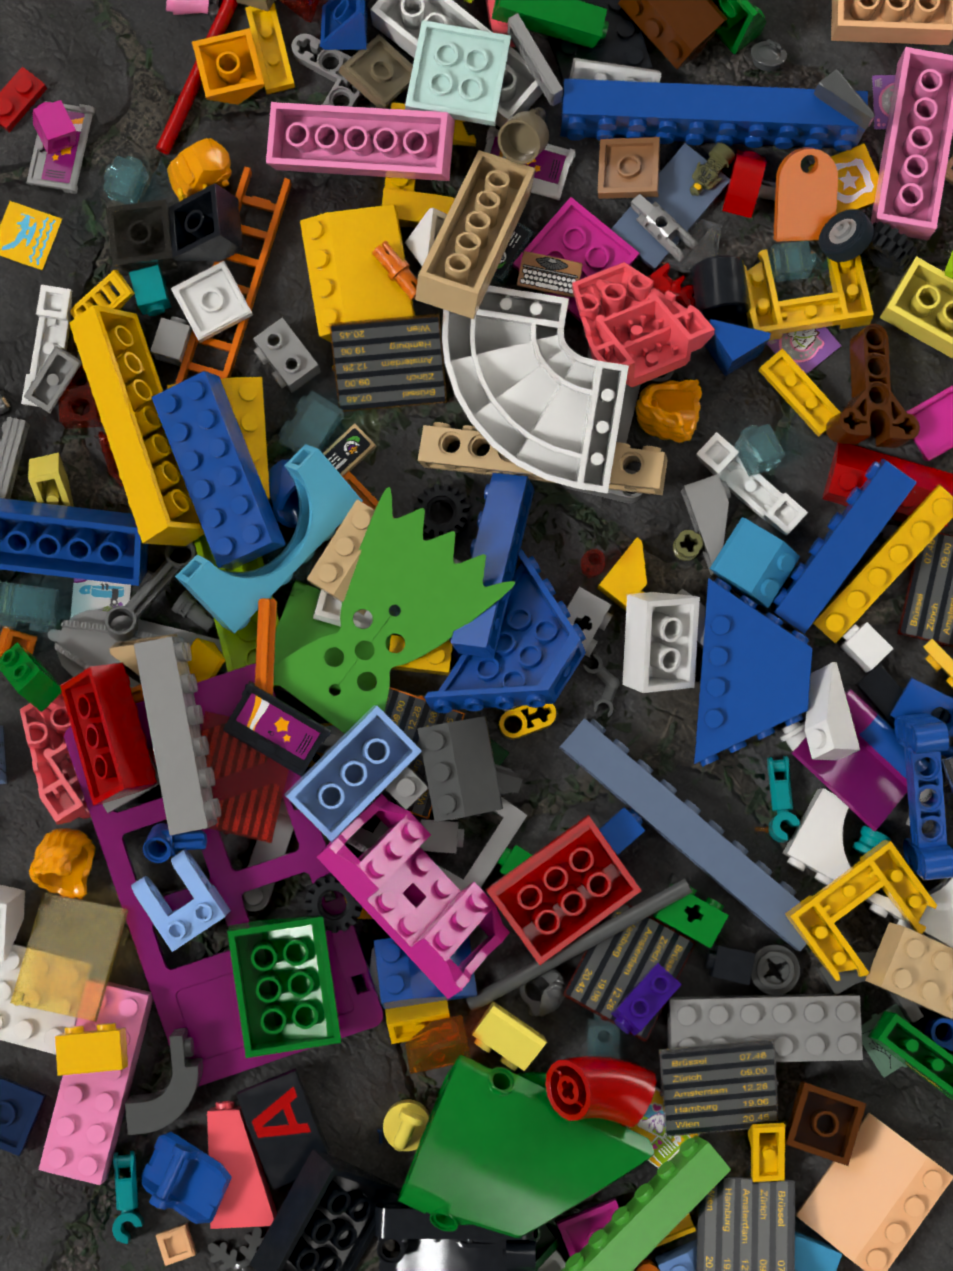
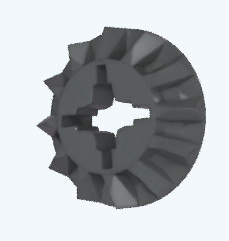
M772 944L760 948L755 955L751 974L753 984L759 990L769 995H782L793 989L800 976V965L794 953L781 945ZM766 959H769L774 964L786 962L779 970L782 981L774 975L763 977L770 969Z

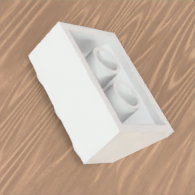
M657 592L627 594L622 685L641 693L694 688L700 597Z

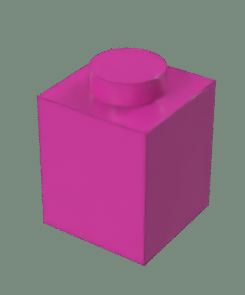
M61 100L53 103L44 102L33 109V125L47 154L76 145V129Z

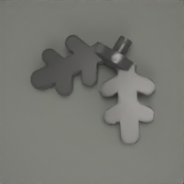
M255 1227L252 1234L247 1233L244 1236V1239L249 1243V1247L246 1245L240 1247V1252L246 1257L244 1260H237V1249L231 1250L230 1254L227 1252V1242H222L220 1246L212 1242L208 1245V1250L214 1254L210 1258L211 1262L215 1263L222 1260L224 1263L220 1265V1271H226L229 1268L233 1270L241 1268L242 1271H248L247 1266L250 1265L258 1250V1246H260L264 1237L261 1238L262 1227Z

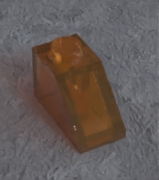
M462 1015L431 1021L405 1043L410 1074L453 1065L459 1054L472 1059Z

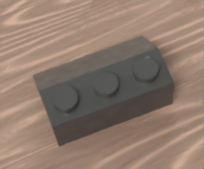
M486 716L418 728L435 822L503 809Z

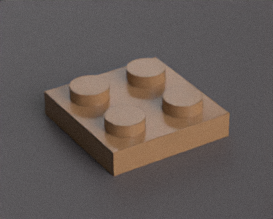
M660 137L600 139L599 199L635 198L639 194L643 197L659 196Z

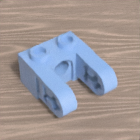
M186 849L171 858L173 867L194 898L180 909L172 911L155 884L147 876L142 877L131 885L134 895L172 952L226 917L231 911L215 886L211 885L193 856Z

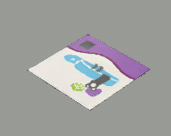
M74 578L71 618L86 610H103L108 612L113 607L125 606L130 601L131 585Z

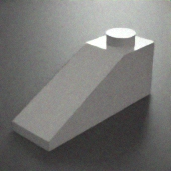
M719 474L684 485L681 490L695 533L700 534L703 540L701 549L708 569L724 546L729 506L728 499L731 498L728 484L726 481L721 482ZM709 569L711 576L716 575L712 570Z

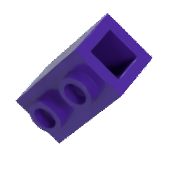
M659 963L655 964L611 1013L616 1018L614 1020L615 1024L625 1033L629 1034L631 1032L635 1036L642 1031L682 984Z

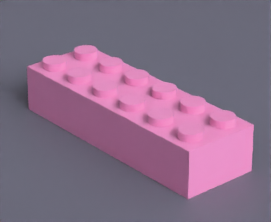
M905 47L897 64L871 222L872 224L874 222H882L884 225L887 223L892 229L897 228L899 230L898 233L901 235L905 234L910 238L928 241L937 229L953 133V55Z
M271 102L266 164L275 170L449 181L455 120L448 112Z
M96 978L87 981L76 1026H84V1031L97 1030L96 1025L104 1023H116V1028L126 1027L128 1067L123 1070L62 1076L38 1170L101 1185L108 1179L125 1113V1103L129 1097L153 1003L151 992Z

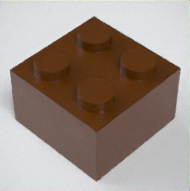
M800 1081L785 1130V1144L848 1166L866 1103Z

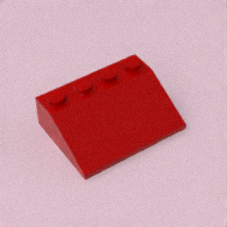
M589 815L485 889L539 965L546 962L642 891Z

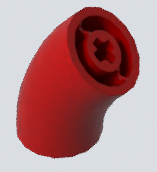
M570 1057L558 1060L550 1066L546 1075L545 1086L547 1097L553 1109L561 1117L569 1121L600 1118L630 1128L640 1122L652 1101L656 1087V1074L637 1064L610 1057Z

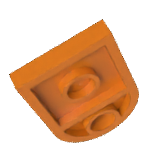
M811 147L799 148L788 154L781 162L776 174L773 240L776 242L819 240L821 230L825 224L836 215L838 171L832 158L825 152ZM807 155H812L815 159L813 169L803 172L801 169L802 159Z

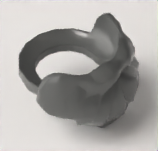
M555 968L540 975L550 984L544 990L541 1002L531 1000L526 993L527 983L520 986V995L522 1000L529 1006V1015L544 1017L560 1008L566 996L564 995L566 988L563 977Z

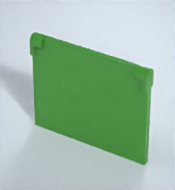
M297 580L292 584L291 593L276 629L274 665L309 643L326 635L337 633L340 630V626L313 619L321 590ZM391 635L386 639L385 645L387 649L390 645ZM363 640L356 645L355 653L358 659L368 660L373 657L375 648L371 642ZM332 647L325 652L324 659L329 666L337 667L343 663L344 654L339 648ZM371 672L361 673L357 678L358 687L363 691L374 689L377 681L375 675ZM332 684L330 688L341 692L339 685Z

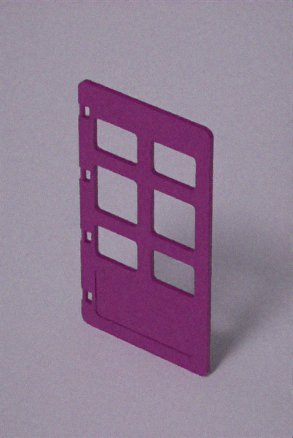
M251 664L197 683L198 692L194 693L196 705H200L203 712L204 722L200 724L201 731L227 723L243 696L242 693L245 690V685L249 681L255 683L256 664ZM142 701L136 703L138 707L141 728L147 739V749L153 748L145 702ZM70 726L64 734V740L169 1046V1036L174 1029H188V1037H192L194 1041V1056L190 1057V1059L203 1058V1072L199 1086L311 1049L307 1048L246 1058L230 949L176 968H169L167 966L154 930V924L133 893L131 885L138 880L124 842L125 833L166 820L163 798L120 812L114 810L111 813H107L103 804L93 806L73 731ZM270 758L262 764L215 779V786H211L213 799L218 798L219 801L272 783L277 784L280 787L299 843L297 851L241 870H234L216 824L209 828L201 829L207 835V847L201 850L210 873L209 882L215 886L231 910L225 917L228 928L229 925L251 922L242 897L244 892L303 872L309 874L312 884H314L318 878L331 873L317 858V855L327 846L323 833L299 809L295 810L293 803L284 795L301 776ZM188 888L163 896L172 911L180 909L194 899ZM334 891L336 899L326 902L325 896H323V908L330 914H340L346 908L345 897L338 891ZM351 925L347 930H340L337 933L327 930L326 939L341 1038L378 1026L383 1019L384 1012L355 926ZM362 974L367 990L357 993L352 977Z

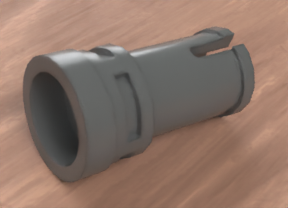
M184 591L173 605L172 611L182 615L183 618H189L209 633L215 626L214 617L202 605L197 603L198 600L196 598L194 599L189 592Z

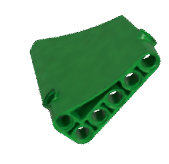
M459 1054L439 1090L398 1201L424 1214L426 1212L431 1214V1223L443 1231H455L458 1225H476L514 1238H521L582 1203L649 1160L654 1155V1149L647 1137L613 1121L600 1118L569 1121L561 1117L553 1109L547 1097L546 1088L514 1074L506 1068L496 1067L492 1070Z

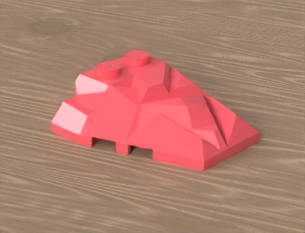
M623 262L573 282L572 290L592 359L629 365L626 384L630 387H635L685 366L690 361L691 352L701 349L714 335L715 329L697 308L690 305L687 309L675 301V294L669 290L663 294L653 287L654 281Z
M62 693L43 712L29 703L20 709L27 744L30 748L32 766L36 775L39 797L57 825L72 822L78 817L82 819L90 818L91 816L64 740V734L71 724ZM150 748L148 753L156 765L154 750Z

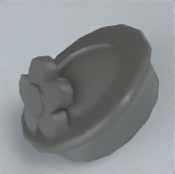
M767 39V41L759 42L751 48L754 65L763 71H775L787 60L785 49L776 41Z

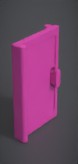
M952 385L906 411L916 417L919 422L920 431L913 438V441L923 454L922 457L925 461L929 462L953 448Z

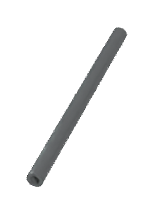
M683 879L582 934L543 964L539 965L535 960L478 991L476 997L466 998L470 1009L474 1012L689 895L692 893V889L687 880Z

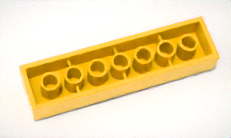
M92 305L69 324L101 417V423L104 426L110 444V450L113 453L119 471V477L122 480L128 498V504L138 528V534L143 544L187 546L205 533L151 398L163 392L138 316L136 313Z

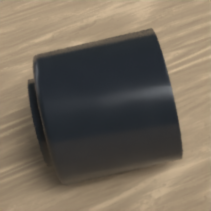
M716 255L703 259L690 269L696 308L708 321L710 319L717 321L741 316L751 309L743 259L731 255Z

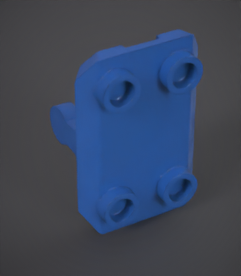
M173 1132L160 1135L154 1146L155 1150L149 1164H146L142 1173V1185L145 1191L152 1195L149 1203L163 1210L172 1208L195 1224L211 1223L232 1179L231 1175L220 1162Z

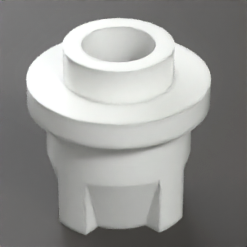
M805 721L783 727L784 734L780 739L786 741L791 750L794 751L806 737Z

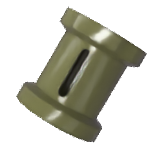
M684 530L673 543V553L679 560L691 561L698 555L703 546V540L700 534L695 533L693 530ZM685 539H687L689 544H694L690 552H688L687 548H681Z

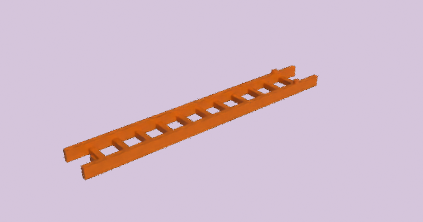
M244 167L235 195L239 201V212L242 204L273 213L268 232L241 224L243 235L264 240L259 260L237 253L224 259L256 268L250 288L237 284L242 295L247 296L246 302L252 311L292 184L290 179L284 178L276 204L260 197L246 196L252 171L251 168ZM249 318L237 323L238 326L232 344L213 338L200 343L192 329L175 384L185 381L189 371L196 373L206 371L219 376L220 379L230 378ZM198 343L229 352L223 371L192 362Z

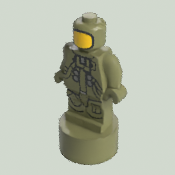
M717 143L710 151V158L706 164L701 165L700 162L697 163L692 175L694 183L690 187L691 195L699 196L703 189L711 190L717 183L721 182L722 178H719L718 174L723 168H728L736 158L735 153L730 147L723 143Z

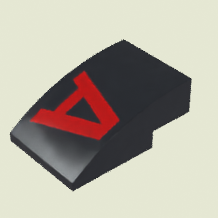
M296 1068L237 1092V1098L246 1124L273 1189L295 1181L313 1149L331 1155V1151L320 1129L317 1115Z

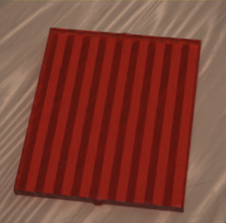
M205 711L200 733L201 736H206L208 740L209 755H205L207 768L212 767L214 771L215 786H211L213 799L218 798L221 808V817H217L218 823L209 827V829L222 831L224 834L230 833L272 843L289 769L222 731L230 716Z

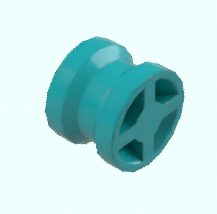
M862 826L860 830L861 837L859 841L854 842L852 848L864 855L883 840L891 841V839L878 831H873L870 827Z

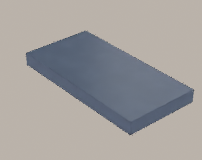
M684 143L659 173V196L644 198L651 204L656 201L677 223L689 232L728 186L730 179L720 172L718 177H721L722 180L711 190L703 189L699 196L691 195L690 187L694 183L692 175L697 163L700 162L701 165H705L707 160ZM630 206L611 230L640 253L638 259L655 271L670 253L636 221L639 215ZM677 236L672 240L676 246L681 241Z

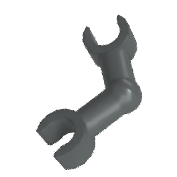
M592 654L593 658L599 663L598 668L591 670L585 664H583V668L588 674H595L606 684L601 699L594 705V713H596L600 704L605 703L610 709L607 716L609 718L614 710L612 703L620 686V680L603 666L600 656Z

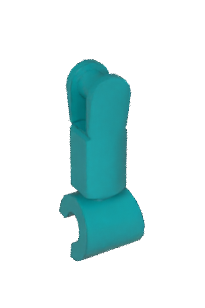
M783 756V759L773 760L772 757H768L767 770L772 811L777 812V815L769 823L768 831L773 840L785 843L788 841V834L781 830V822L787 823L790 828L801 825L796 815L789 812L793 810L788 756ZM774 772H784V780H775Z
M130 1151L128 1155H119L118 1152L113 1155L116 1209L121 1210V1214L115 1219L112 1232L116 1240L124 1244H128L131 1241V1233L124 1229V1222L130 1221L135 1227H142L145 1224L140 1213L134 1211L135 1208H138L135 1151ZM130 1167L131 1176L120 1177V1168Z

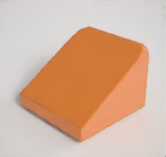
M3 628L0 635V659L3 653L11 649L17 642L33 655L38 637L13 629Z

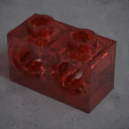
M82 364L59 399V419L66 429L102 427L101 417L92 395L89 381L82 386L76 385L77 378L80 375L86 374ZM90 404V410L87 414L77 415L80 405Z

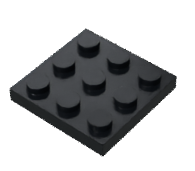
M579 0L607 9L605 21H608L609 25L604 39H600L593 48L548 35L563 84L564 79L570 78L573 58L653 69L641 29L618 4L620 0Z

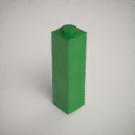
M495 0L491 18L508 23V19L518 13L528 30L589 48H593L600 39L605 38L609 22L605 21L607 9L579 0Z

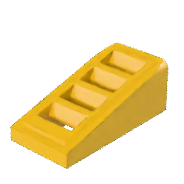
M113 270L80 299L70 310V313L75 319L96 303L98 306L120 310L135 292L120 272ZM112 285H114L117 291L120 293L118 297L111 289ZM104 294H105V295L107 296V298L110 300V302H111L110 304H109V303L107 302V300L104 298V296H103Z

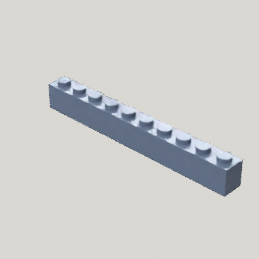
M584 718L559 749L628 808L633 809L648 825L793 949L801 951L805 947L806 942L785 915L786 912L800 903L794 897L797 892L783 880L779 884L771 878L770 875L773 872L759 860L754 863L746 856L749 851L738 841L734 840L730 843L723 837L722 834L725 831L716 822L710 819L707 823L698 815L701 810L688 799L683 803L674 794L677 790L665 779H662L661 782L656 780L651 775L654 770L643 760L639 759L635 762L628 756L627 753L630 750L618 739H615L613 742L604 735L606 729L593 718L590 722Z

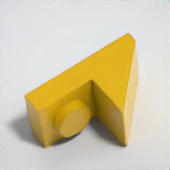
M752 1124L748 1130L751 1146L752 1181H785V1124Z

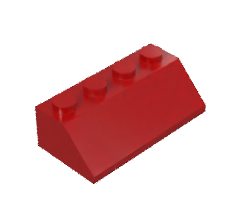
M837 443L822 499L848 506L849 504L846 502L849 494L856 486L858 488L863 486L868 479L864 476L868 468L874 461L879 463L883 458L917 482L890 518L904 522L938 484L953 496V473L855 445Z
M123 662L91 666L61 685L60 688L93 806L141 792L156 784L155 767L150 760L147 739L141 728L138 707L134 703L130 689V679L125 671Z

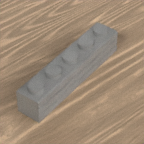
M7 417V421H4L2 425L3 436L0 439V498H11L30 424L25 420Z

